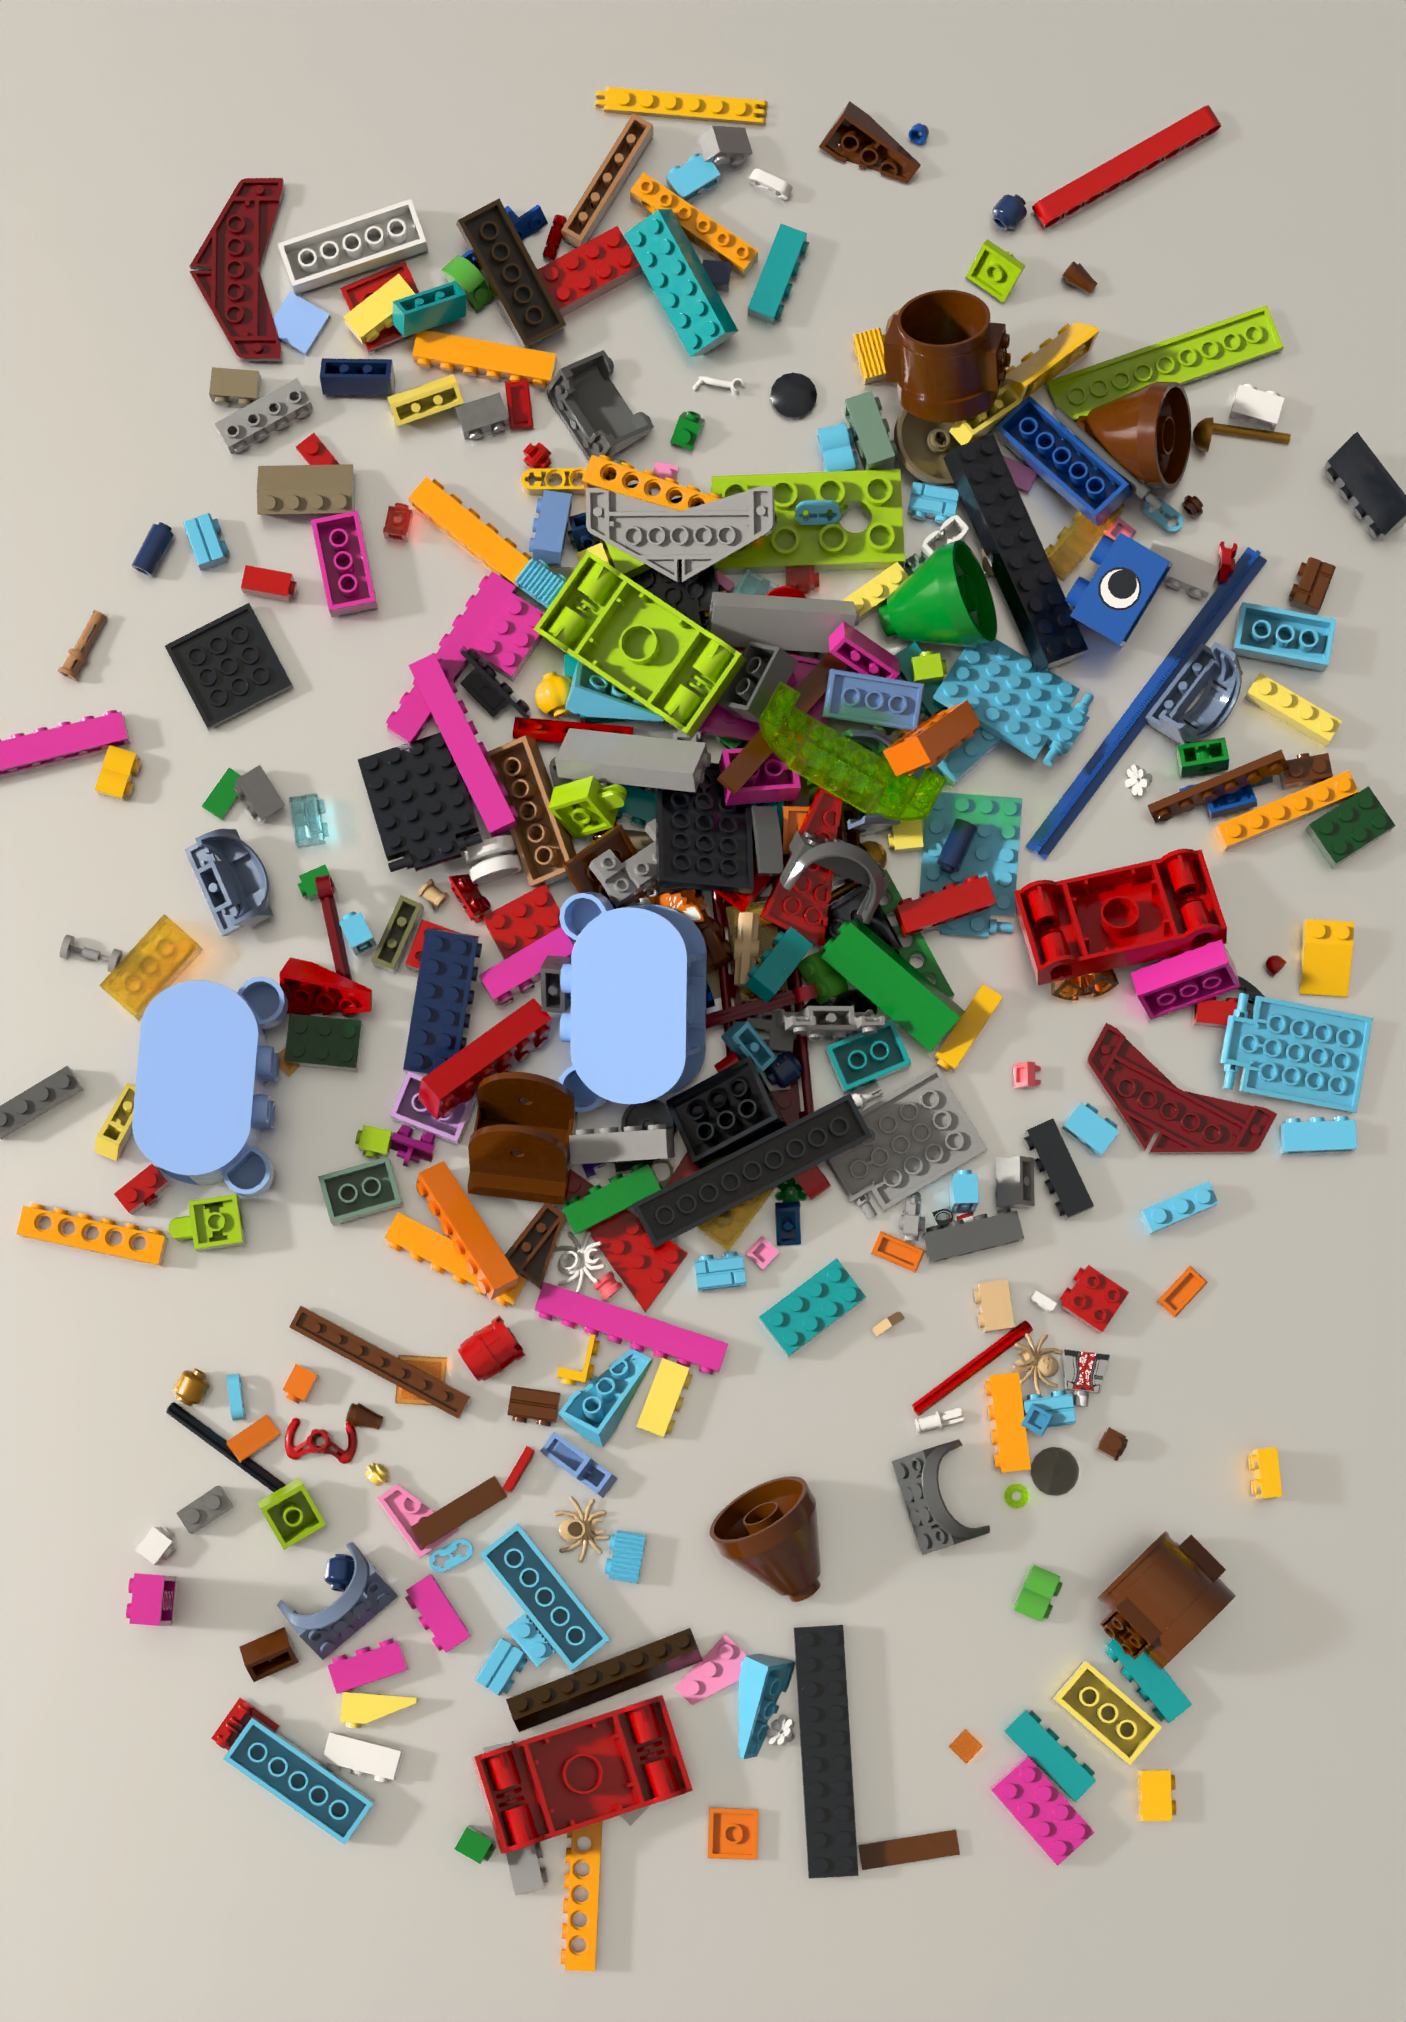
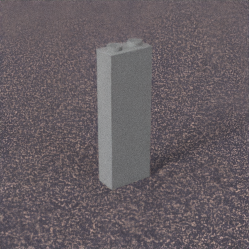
M713 592L706 630L731 647L746 648L748 642L751 641L780 647L783 650L828 653V637L843 621L853 628L855 625L858 626L860 615L859 611H856L853 601Z
M569 728L555 758L557 774L560 778L580 780L594 776L598 782L696 792L699 783H702L704 780L706 767L710 766L711 754L708 753L707 744L704 742Z

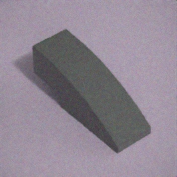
M752 806L753 854H755V876L779 877L783 873V853L776 806Z

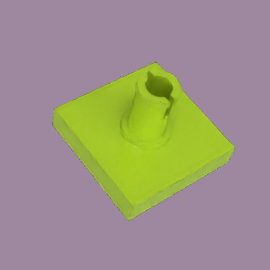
M987 239L980 248L965 277L1004 303L1011 294L1026 265L1014 258L1013 254L1010 255V252L1004 251Z

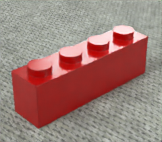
M971 876L965 879L963 884L956 885V883H951L942 887V891L934 893V890L924 892L920 895L921 898L912 901V898H906L899 901L898 906H896L893 912L903 938L992 908L996 901L987 877Z

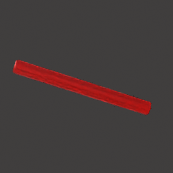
M1027 1321L1020 1323L912 1405L914 1412L918 1416L923 1414L1024 1338L1026 1333L1032 1332V1326Z

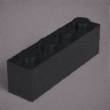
M1052 1118L1028 1129L1025 1132V1144L1028 1150H1033L1037 1157L1034 1159V1163L1039 1173L1044 1172L1047 1179L1044 1181L1048 1193L1050 1195L1054 1194L1057 1200L1054 1205L1059 1216L1064 1215L1065 1220L1092 1209L1094 1207L1093 1202L1054 1119Z

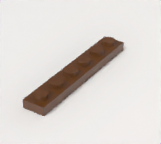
M1279 750L1147 806L1155 823L1164 822L1171 819L1174 815L1189 812L1198 805L1211 803L1220 796L1235 793L1239 788L1249 784H1256L1263 778L1278 775L1285 769H1288L1289 766L1282 750Z

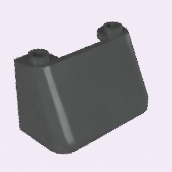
M604 350L561 368L547 387L548 399L588 460H590L592 455L597 457L605 455L610 458L650 433L654 428L650 417L645 413L638 412L633 415L610 380L614 364Z

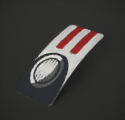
M950 1207L932 1212L937 1225H940L941 1229L950 1227V1222L961 1219L967 1222L973 1220L974 1217L973 1212L950 1213Z

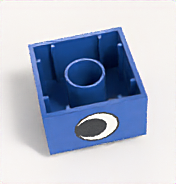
M1120 532L1115 540L1105 534L1103 535L1090 557L1091 561L1100 565L1091 581L1079 576L1068 593L1065 602L1075 607L1070 615L1072 618L1116 644L1124 646L1173 563Z

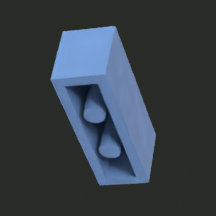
M544 490L542 499L538 498L536 513H539V518H534L532 532H536L535 538H530L529 552H533V559L535 561L540 559L546 564L561 566L572 507L571 493Z

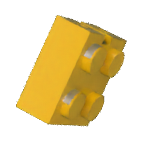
M1277 1447L1251 1451L1252 1455L1248 1456L1249 1469L1254 1471V1480H1251L1252 1495H1256V1500L1282 1497Z

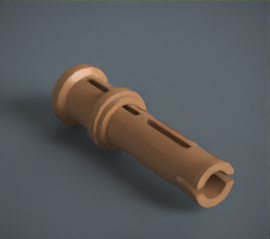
M96 610L93 611L74 649L68 650L66 661L62 667L58 668L57 671L71 680H77V673L82 664L87 662L86 654L107 616Z

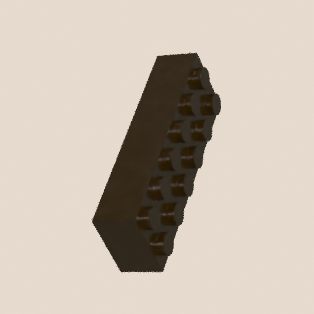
M500 198L459 219L456 225L521 347L528 348L564 329L566 323Z

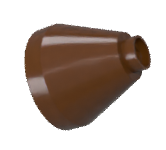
M1154 382L1096 407L1089 412L1088 416H1079L1076 423L1142 484L1146 483L1150 488L1173 489L1181 481L1190 452L1191 414L1187 394L1180 383Z
M788 1476L760 1484L733 1500L714 1519L710 1527V1537L719 1553L779 1595H788L792 1602H799L809 1598L820 1588L818 1577L821 1573L816 1499L804 1479Z

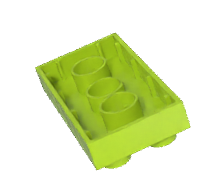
M901 469L711 476V492L722 498L760 486H774L775 529L765 536L760 549L747 545L716 563V571L723 575L887 569L897 561L904 568ZM834 500L840 506L841 516L847 509L858 508L867 513L871 523L864 531L859 533L845 530L839 520L834 524L802 525L796 520L795 508L801 501ZM828 509L827 515H832V509ZM804 510L803 516H808V510Z

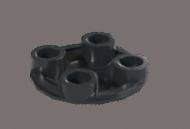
M793 372L784 374L775 381L771 388L770 400L773 407L778 413L792 420L805 416L816 404L817 391L815 385L810 378L803 374Z

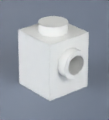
M153 1526L135 1550L153 1565H158L162 1559L167 1560L175 1550L172 1547L175 1543L171 1539L173 1534L163 1526L159 1529Z

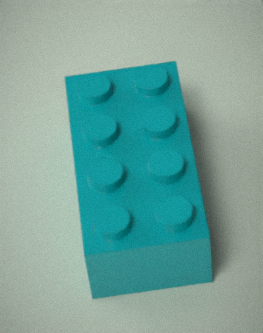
M836 1258L759 1316V1320L786 1356L790 1357L865 1300L866 1296Z

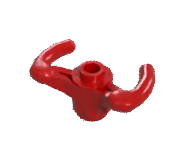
M293 1418L285 1435L286 1454L293 1460L300 1459L306 1453L331 1454L340 1463H349L353 1460L356 1453L357 1433L354 1426L350 1425L351 1423L347 1422L345 1424L348 1435V1448L345 1451L333 1442L330 1433L324 1429L312 1430L307 1440L296 1447L294 1446V1436L300 1425V1420ZM319 1437L325 1439V1444H321L322 1446L317 1445ZM331 1447H333L334 1449H336L337 1452H335V1451H333V1450H330Z

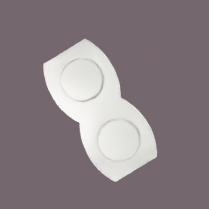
M958 515L950 517L943 523L939 531L933 532L924 540L921 554L929 557L940 546L957 540L964 541L969 527Z

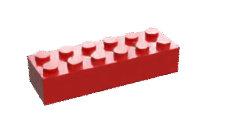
M534 998L424 1076L421 1079L419 1101L436 1120L443 1115L445 1117L449 1116L461 1102L466 1103L472 1099L475 1092L478 1091L479 1083L484 1078L497 1073L509 1072L513 1064L526 1060L530 1052L535 1048L541 1049L545 1046L551 1030V1016L547 1012L542 1011L541 1005Z

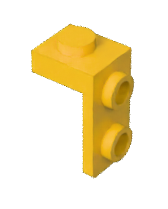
M590 1335L583 1372L559 1367L557 1378L562 1379L561 1383L575 1386L576 1382L586 1384L587 1379H592L595 1365L590 1363L592 1355L597 1356L600 1341H596V1335Z

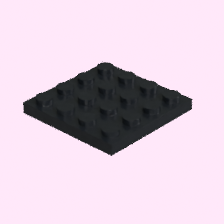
M250 603L165 645L208 730L293 687Z

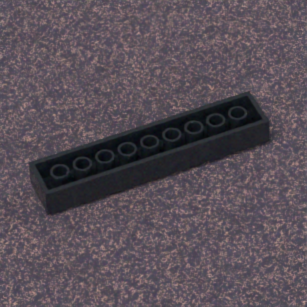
M994 435L953 448L943 459L1037 672L1077 659L1088 650V647L1076 620L1070 616L1072 611L1069 604L1065 602V595Z
M848 1094L633 1203L632 1206L655 1249L871 1139L872 1135L851 1094Z
M843 1625L793 1628L808 1877L810 1879L859 1876Z

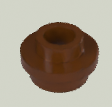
M1187 495L1184 498L1185 501L1182 503V507L1191 517L1194 518L1203 513V504L1196 496L1191 497Z

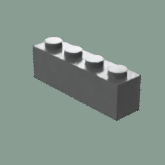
M69 1066L62 1068L0 1106V1139L84 1090Z
M1010 1208L996 1211L997 1215L988 1217L987 1214L977 1215L973 1217L974 1221L964 1223L963 1219L949 1223L950 1227L941 1229L940 1225L926 1228L927 1232L922 1234L928 1262H938L1023 1241L1024 1235L1017 1210L1012 1212Z

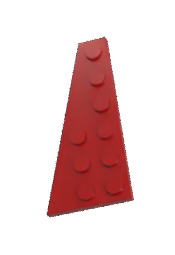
M820 786L799 831L804 833L805 830L816 834L819 840L825 841L828 838L834 841L837 838L838 826H840L843 796ZM791 851L785 860L783 871L792 855ZM812 863L804 869L790 891L782 886L779 880L780 875L773 886L760 918L785 930L792 927L808 941L823 948L826 941L824 938L826 926L828 925L827 914L831 900L834 872Z
M570 1169L565 1202L577 1195L580 1199L589 1195L587 1190L594 1187V1185ZM627 1209L586 1230L591 1232L590 1236L594 1242H602V1245L598 1246V1248L645 1313L688 1255L687 1252L672 1241L654 1249L639 1218Z

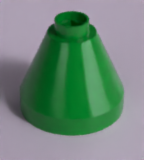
M961 540L938 547L888 596L887 604L878 608L880 624L889 638L899 636L903 641L977 647L992 642L997 634L996 611L987 579L976 556L969 546Z

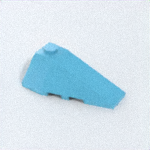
M578 661L565 709L570 710L574 714H581L587 717L663 722L664 719Z
M631 1348L609 1365L607 1371L599 1377L595 1376L592 1378L590 1384L581 1391L578 1389L574 1392L558 1413L559 1416L583 1438L603 1448L617 1429L652 1363V1358Z
M759 1653L744 1657L740 1665L741 1672L739 1676V1758L757 1757L766 1738V1732L769 1729L767 1722L773 1713L776 1714L779 1709L776 1702L781 1691L786 1693L790 1684L795 1661Z

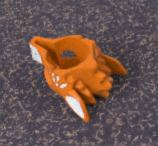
M693 889L676 892L669 890L658 895L639 898L640 905L654 904L670 907L683 913L695 923L704 922V916H708L705 910L708 905L701 904L703 898H696V891Z

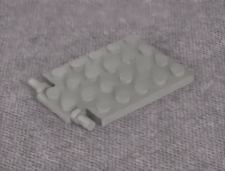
M937 1066L861 1111L860 1113L872 1138L826 1162L849 1201L855 1200L858 1206L861 1205L868 1219H871L877 1213L869 1202L871 1198L867 1192L872 1191L884 1211L987 1150V1147Z

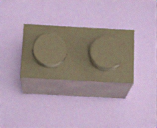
M212 367L209 391L211 400L218 405L238 403L241 407L253 403L260 396V373L253 370Z

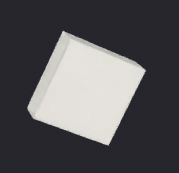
M1037 1290L1030 1299L1031 1302L1047 1312H1052L1057 1304Z

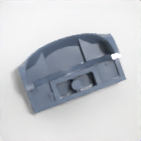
M217 829L195 838L197 843L185 849L222 936H228L245 926H255L274 916L268 903L269 882L265 867L255 851L240 839L236 829Z

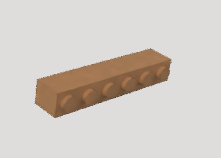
M632 114L561 229L563 240L575 247L588 242L654 135L653 124Z

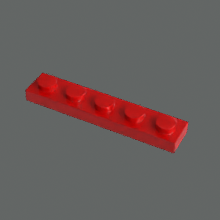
M515 717L513 739L526 735L535 738L536 741L563 743L569 728L633 735L634 727L534 718L526 720L522 717Z

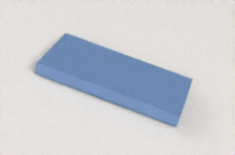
M830 669L822 717L911 731L919 723L924 684Z

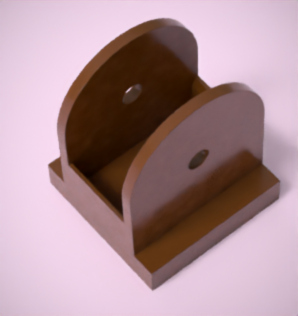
M502 1072L484 1078L478 1086V1109L474 1133L470 1136L468 1145L470 1166L467 1185L468 1194L565 1205L571 1166L569 1135H575L578 1112L575 1111L574 1095L561 1083L532 1073Z

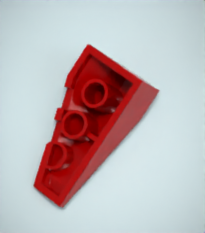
M290 957L279 973L280 987L288 999L287 1014L311 1015L322 1013L323 1015H330L332 1012L350 1014L371 1012L372 989L313 962Z

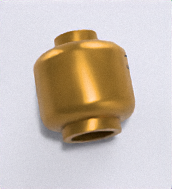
M196 1368L193 1371H183L173 1387L176 1393L175 1398L188 1406L201 1403L210 1388L209 1382L205 1379L207 1375Z

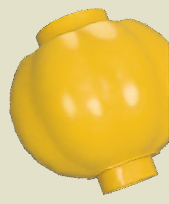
M556 672L545 674L543 676L544 680L537 686L535 692V701L538 708L545 714H554L555 718L571 713L570 710L565 709L572 679L568 676L557 675Z

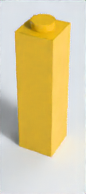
M982 984L966 1008L965 1013L960 1017L936 1053L934 1059L937 1060L936 1064L946 1071H949V1069L956 1070L1001 1002L1003 996Z

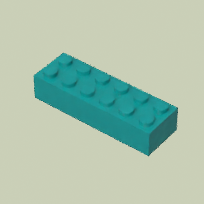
M658 209L624 234L690 357L705 355L738 332L734 321L672 209Z

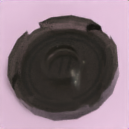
M1058 1447L1044 1449L1034 1457L1031 1463L1030 1476L1032 1482L1039 1491L1046 1495L1059 1496L1065 1494L1075 1486L1078 1480L1079 1467L1077 1461L1065 1449Z

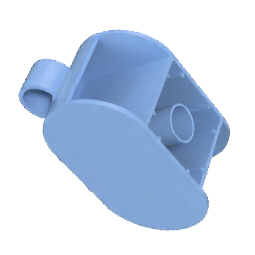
M585 892L572 895L561 907L559 919L566 935L576 940L572 950L571 964H563L560 975L562 993H571V1013H562L560 1037L562 1042H570V1055L573 1066L563 1072L559 1078V1083L572 1092L575 1098V1111L579 1113L595 1110L604 1105L608 1100L620 1104H638L682 1089L699 1073L704 1063L706 1052L707 948L700 929L686 915L670 907L646 904L614 909L608 898L600 893Z
M254 977L246 981L237 993L222 984L212 981L195 980L182 982L163 990L155 996L143 1014L132 1122L133 1135L138 1148L144 1156L164 1173L178 1181L193 1185H213L225 1181L232 1191L239 1196L247 1198L259 1197L267 1192L273 1183L275 1175L273 1164L258 1149L261 1142L262 1129L273 1130L275 1121V1101H270V1095H265L266 1081L277 1082L279 1073V1053H274V1047L268 1045L264 1029H271L279 1025L286 1017L288 1011V999L280 985L273 979Z

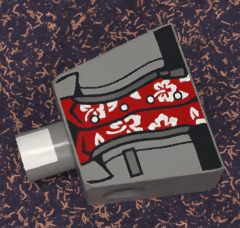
M1062 1350L1064 1390L1075 1391L1073 1401L1075 1406L1088 1407L1089 1393H1100L1110 1354Z

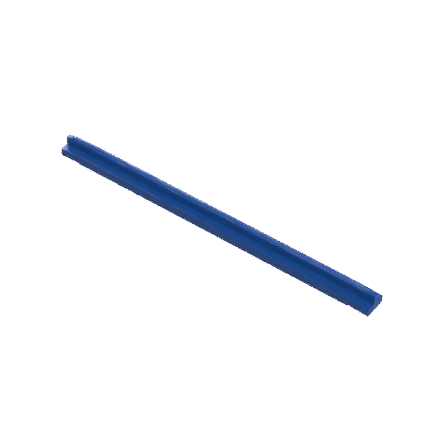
M1249 547L1236 562L1234 572L1229 573L1227 582H1222L1192 621L1027 843V849L1042 860H1046L1148 723L1145 718L1201 643L1205 645L1266 564L1267 560L1260 555L1261 552L1258 550L1255 552Z

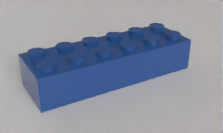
M1029 395L995 427L998 439L1096 527H1099L1131 496L1128 482Z

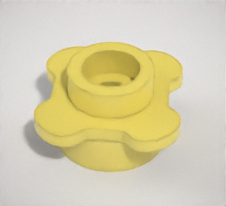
M373 1462L367 1466L366 1476L375 1485L380 1486L382 1483H386V1480H390L388 1471L383 1465Z

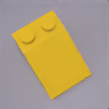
M1306 919L1302 923L1299 995L1348 997L1354 941V922Z

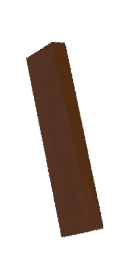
M493 1476L411 1526V1529L421 1546L425 1548L502 1501L507 1495L496 1477Z
M956 1829L858 1845L862 1870L960 1855Z

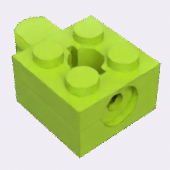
M594 776L554 787L548 809L570 835L576 839L613 828L618 809L625 804L627 791L619 784L603 787Z
M237 1194L188 1201L190 1216L172 1219L168 1228L170 1235L178 1241L193 1239L194 1249L198 1252L246 1245L240 1197Z

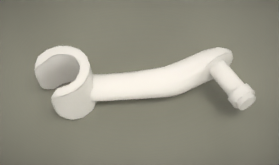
M699 376V381L693 385L695 391L699 389L702 383L731 388L732 393L735 395H739V391L734 388L735 384H740L745 388V383L741 378L728 381L708 376Z

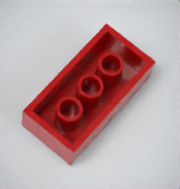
M618 226L537 269L562 317L641 274V266Z

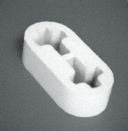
M757 168L753 169L748 179L753 186L783 200L788 199L793 189L784 180Z

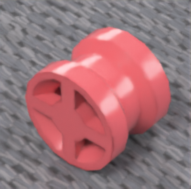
M610 1271L599 1279L598 1283H595L593 1287L601 1292L602 1299L606 1301L622 1289L623 1285L614 1279V1274Z

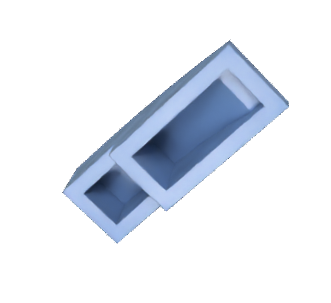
M556 1432L551 1435L540 1450L541 1453L602 1498H604L618 1479Z

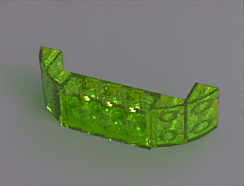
M779 682L759 718V726L768 746L786 764L785 767L867 815L880 814L883 818L899 821H914L928 817L947 778L930 768H926L919 778L912 775L907 776L906 773L896 776L887 760L794 707L801 693L783 682Z

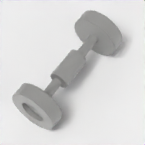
M66 935L60 949L61 958L68 959L71 952L74 951L81 953L83 957L96 961L99 959L108 961V972L116 973L122 959V950L114 949L111 956L108 957L101 955L100 951L84 947L81 949L74 947V936Z

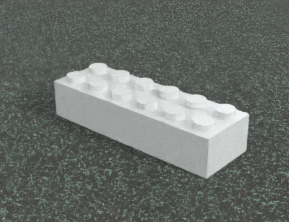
M411 199L278 243L293 291L296 295L428 251L426 239Z

